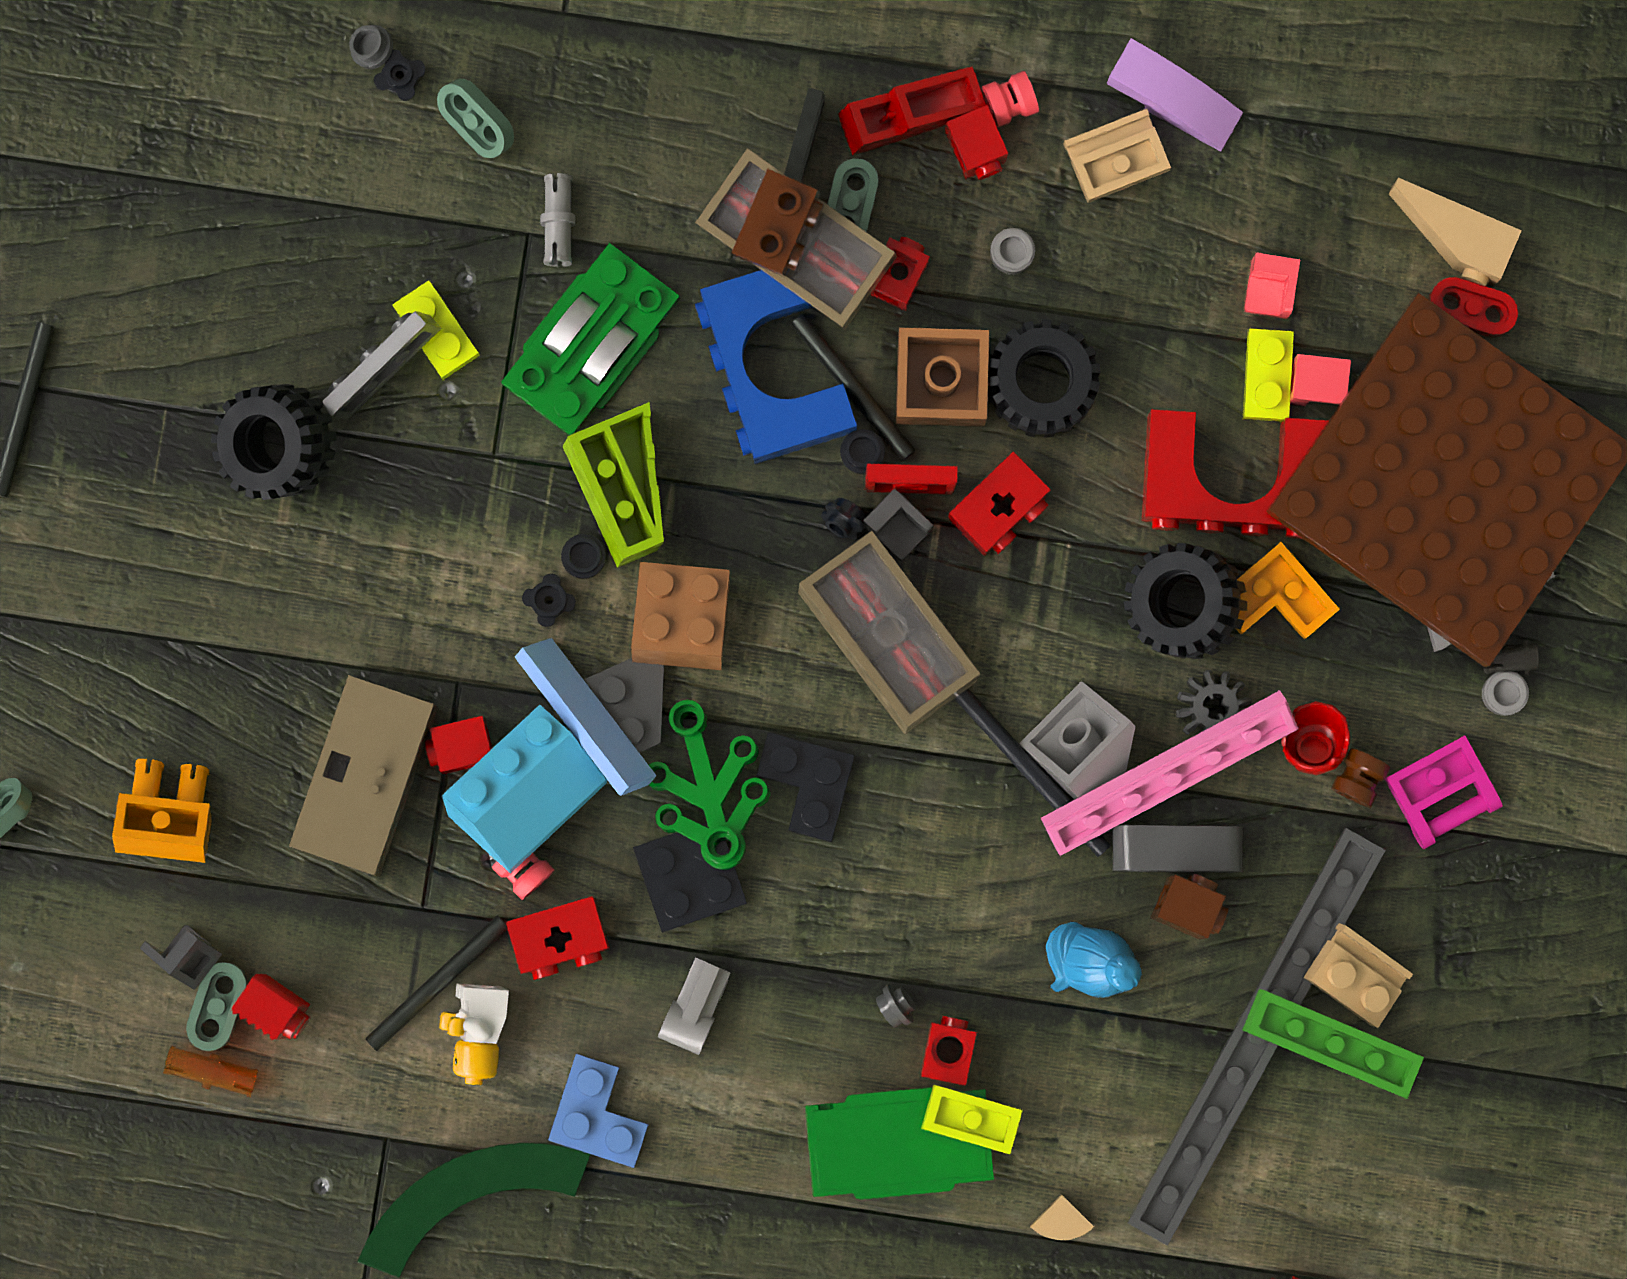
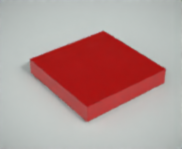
M867 464L865 490L873 493H890L895 488L899 493L952 495L957 484L958 466Z

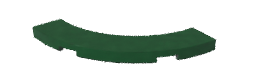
M513 1143L475 1150L454 1158L427 1173L393 1202L368 1237L357 1262L400 1278L409 1258L421 1240L441 1219L458 1207L487 1194L522 1188L556 1191L575 1197L591 1154L567 1146L548 1143Z

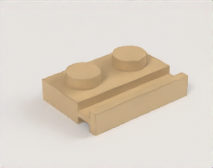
M1147 109L1064 141V147L1069 154L1071 164L1087 203L1166 173L1171 169Z
M1338 923L1335 928L1337 932L1331 941L1327 940L1303 978L1370 1026L1379 1028L1401 994L1402 990L1400 988L1406 979L1410 980L1413 973L1352 929Z

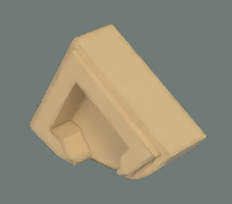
M1062 1194L1030 1225L1040 1235L1054 1240L1075 1239L1094 1228Z

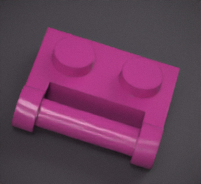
M1466 736L1460 737L1385 778L1388 787L1411 827L1415 839L1422 849L1435 844V838L1485 811L1492 813L1502 808V802ZM1471 783L1474 784L1478 795L1428 822L1425 821L1420 812L1421 810Z

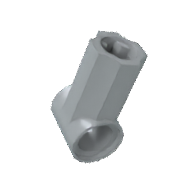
M695 958L677 1001L673 1000L658 1038L699 1055L715 1020L712 1017L718 1002L721 1000L731 973Z

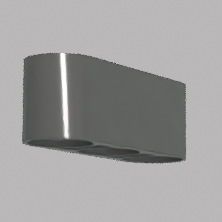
M1118 825L1113 828V871L1243 872V827Z

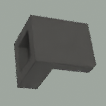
M895 488L863 520L864 527L869 532L873 531L880 542L899 560H904L933 529V524Z
M185 925L164 952L146 941L140 947L147 956L170 976L193 990L196 989L222 955L188 925Z

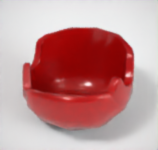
M1318 701L1298 706L1292 712L1298 730L1281 738L1286 760L1299 772L1313 775H1321L1336 769L1345 759L1350 746V731L1346 717L1334 705Z

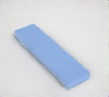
M549 638L523 647L515 656L516 660L616 792L622 796L649 785L656 777V774L554 640Z

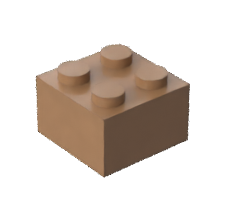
M899 328L896 424L985 427L988 401L989 330Z
M640 562L631 645L632 662L722 670L730 570Z

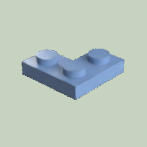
M580 1054L575 1055L548 1141L635 1168L649 1124L606 1111L620 1067Z

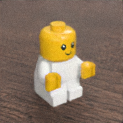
M457 983L456 997L461 999L459 1013L442 1012L440 1015L439 1028L447 1030V1033L451 1036H460L462 1039L455 1044L453 1071L457 1076L465 1077L466 1084L483 1085V1079L493 1078L497 1074L499 1046L496 1043L506 1020L509 990L501 986Z

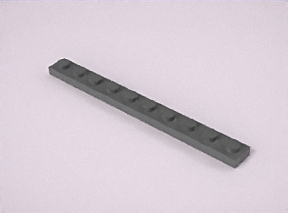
M1347 828L1343 830L1127 1221L1128 1224L1168 1246L1278 1047L1276 1044L1242 1031L1258 990H1265L1301 1005L1312 985L1303 977L1327 940L1331 941L1337 932L1335 928L1338 923L1345 925L1385 853V849Z

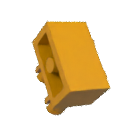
M137 759L135 762L136 769L132 794L119 793L112 834L115 852L205 863L212 822L210 804L203 803L209 769L205 766L197 765L195 778L192 779V764L181 765L177 799L158 798L164 763L152 759L150 772L148 773L147 759Z

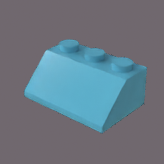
M539 705L452 785L442 797L448 817L511 874L607 783V779L573 734Z

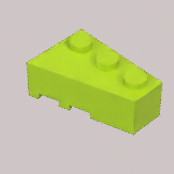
M650 402L569 435L563 445V449L617 568L658 551L664 542L659 488L656 481L654 462L655 450L651 433Z

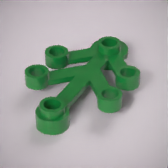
M682 700L672 707L669 713V723L672 729L685 739L697 786L674 774L663 762L649 764L653 772L658 769H663L666 772L664 781L661 783L651 782L649 786L656 791L667 790L704 810L708 828L684 817L683 812L674 804H664L659 807L655 820L663 831L667 833L678 832L700 844L702 856L710 866L721 870L730 869L738 865L743 859L746 852V841L742 832L755 809L768 802L770 789L760 778L747 779L741 787L742 798L727 822L722 805L744 766L753 763L757 759L759 749L754 740L748 736L742 735L733 739L729 747L730 754L715 779L702 734L707 726V715L697 702ZM688 715H696V725L689 729L684 728V718ZM741 744H750L751 752L748 756H737V748ZM752 786H762L763 793L760 798L753 800L748 797L749 789ZM669 811L676 812V822L672 825H664V815ZM724 840L730 841L732 844L730 852L725 855H719L717 853L718 844Z

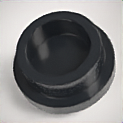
M859 429L849 433L844 438L840 448V455L843 464L850 471L857 474H866L867 464H882L885 448L881 438L876 433L866 429Z
M578 534L571 537L563 546L561 560L564 568L570 575L579 579H588L596 576L603 569L606 562V551L603 544L596 537L589 534Z

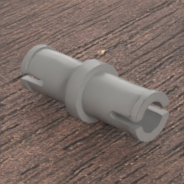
M557 173V179H554V174H547L544 176L545 213L540 216V224L545 227V258H543V263L547 266L559 267V261H561L563 267L572 264L571 227L576 225V216L571 213L573 177L568 174Z

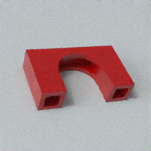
M1151 409L1147 417L1142 521L1152 522V529L1174 531L1179 530V524L1197 525L1196 531L1202 533H1223L1224 526L1241 527L1242 535L1268 536V529L1286 530V537L1303 539L1266 513V511L1329 420L1285 418L1280 424L1278 472L1273 487L1269 493L1256 501L1233 504L1219 500L1211 495L1202 486L1194 468L1196 412Z

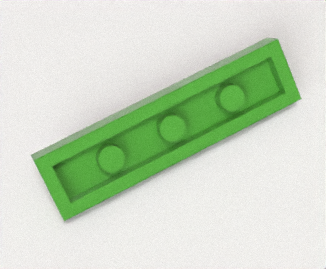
M1262 989L1258 990L1242 1030L1406 1099L1409 1096L1424 1059L1423 1056Z

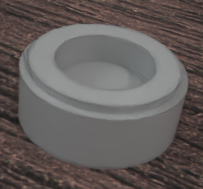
M1017 228L1005 229L998 233L993 239L990 249V257L994 266L999 271L1011 275L1022 273L1028 269L1035 255V245L1028 233Z
M1509 670L1494 673L1485 681L1482 688V699L1485 706L1492 713L1500 716H1509L1519 712L1526 705L1529 697V688L1524 678L1518 673Z

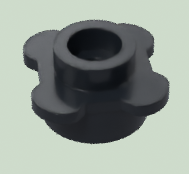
M392 50L391 56L386 61L382 71L375 75L374 83L380 91L388 90L392 94L397 95L400 100L408 101L415 96V89L419 78L425 75L426 68L422 61H411L403 57L399 50ZM397 72H403L404 77L402 79H397Z
M837 498L834 503L828 502L825 506L827 511L824 510L821 514L826 527L838 537L857 540L860 536L858 532H862L864 529L863 520L866 518L865 513L856 504L844 498Z
M546 574L541 583L537 584L533 589H526L522 595L524 605L532 607L538 615V623L544 627L554 625L555 619L563 612H571L576 605L575 597L564 591L560 585L561 580L556 574ZM547 596H551L553 598L552 604L545 603V598Z

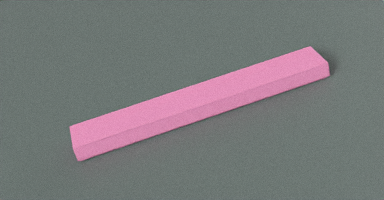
M1278 691L1040 819L1054 847L1061 856L1298 730V726L1287 700L1281 691Z

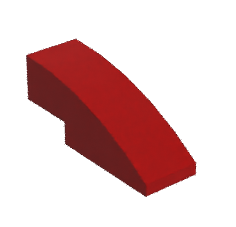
M973 66L896 86L888 93L851 102L838 113L851 153L855 155L946 125L947 121L986 106V102Z

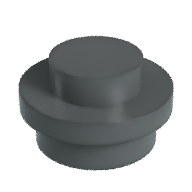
M362 26L350 38L351 56L358 65L365 69L378 68L386 63L391 56L393 50L392 37L381 26Z
M891 984L883 987V993L876 997V1002L888 1023L896 1028L902 1023L908 1026L914 1022L912 1012L916 1010V1006L909 993L903 987L896 989Z

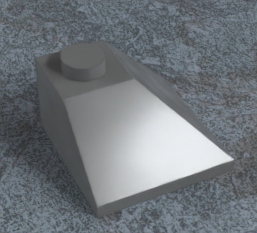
M1081 681L1019 744L1073 799H1077L1126 773L1135 725Z

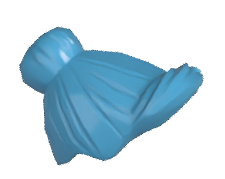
M1069 922L1059 925L1054 929L1046 943L1048 961L1055 976V981L1051 985L1053 991L1060 992L1068 987H1072L1093 997L1106 998L1129 991L1136 987L1142 975L1140 963L1135 959L1134 953L1127 942L1113 931L1084 927L1079 923Z

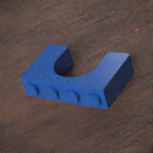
M762 270L700 289L702 302L696 303L695 307L702 329L711 327L716 344L708 347L716 371L724 369L730 385L722 388L729 413L738 411L743 428L735 431L743 456L751 453L754 463L757 464L848 435L857 430V424L844 384L795 399H780L760 391L751 382L744 369L743 354L745 346L759 327L774 319L797 313L813 306Z

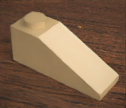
M1401 178L1395 181L1389 195L1452 269L1463 273L1462 279L1483 286H1487V284L1495 286L1501 280L1522 230Z

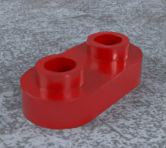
M1456 277L1441 280L1432 289L1428 299L1473 332L1487 337H1499L1506 334L1515 325L1518 318L1516 302L1507 293ZM1444 296H1454L1458 301L1457 308H1446L1443 304ZM1489 308L1496 309L1500 313V321L1497 323L1490 322L1486 318V310Z

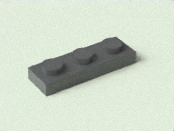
M418 311L403 315L393 324L391 328L393 333L382 344L377 343L360 357L361 364L350 375H342L331 384L328 389L330 394L322 401L323 407L331 416L348 420L442 328L431 315Z

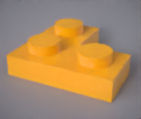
M1282 542L1237 579L1244 582L1246 592L1240 594L1241 600L1248 601L1247 611H1239L1238 619L1244 620L1241 630L1236 629L1240 634H1243L1275 606L1305 640L1340 610Z

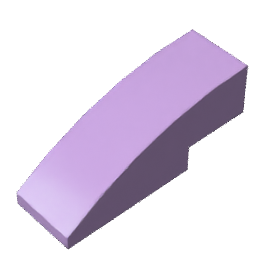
M1132 38L1107 81L1109 86L1144 104V109H1147L1148 112L1220 152L1243 114L1240 109L1202 81Z

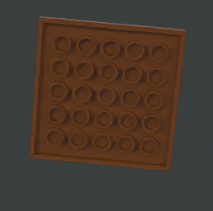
M1417 293L1266 513L1479 664L1488 667L1626 465L1627 440L1426 297Z

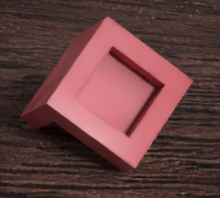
M1256 253L1251 260L1244 305L1245 312L1288 319L1293 311L1300 259Z
M1297 354L1292 360L1290 405L1306 406L1310 401L1340 405L1348 393L1351 360Z

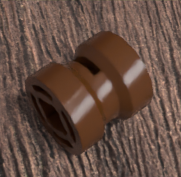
M1350 748L1345 758L1346 769L1343 774L1336 777L1331 790L1357 804L1371 808L1377 797L1375 788L1378 782L1385 780L1391 767L1367 753Z

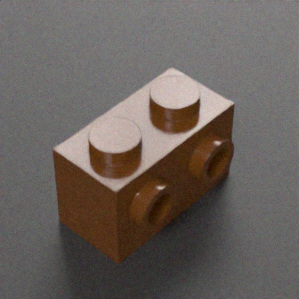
M767 168L731 253L738 258L783 277L786 276L788 269L796 271L806 249V246L800 243L806 227L815 228L824 204L818 201L820 192L815 188Z
M1193 874V876L1189 875L1188 880L1178 875H1172L1167 877L1150 919L1200 940L1209 938L1210 933L1218 934L1229 909L1222 906L1226 896L1216 892L1219 884L1196 874Z

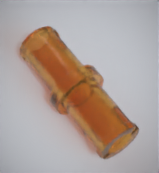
M171 1046L163 1074H171L202 1083V1088L211 1090L212 1086L251 1098L259 1069H251L220 1060L221 1056L211 1053L210 1057Z

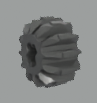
M1205 670L1203 672L1204 687L1196 678H1189L1187 680L1188 687L1195 695L1182 691L1179 692L1177 699L1189 704L1190 707L1182 708L1175 712L1177 718L1182 719L1191 716L1192 722L1183 728V732L1188 735L1199 727L1201 733L1239 712V708L1252 705L1251 698L1245 697L1237 700L1235 695L1244 689L1245 684L1240 681L1231 689L1226 687L1230 680V673L1227 671L1220 675L1218 684H1215L1212 671ZM1213 697L1219 698V707L1225 709L1224 715L1218 714L1214 717L1215 720L1208 717L1209 709L1203 707V701L1209 702Z

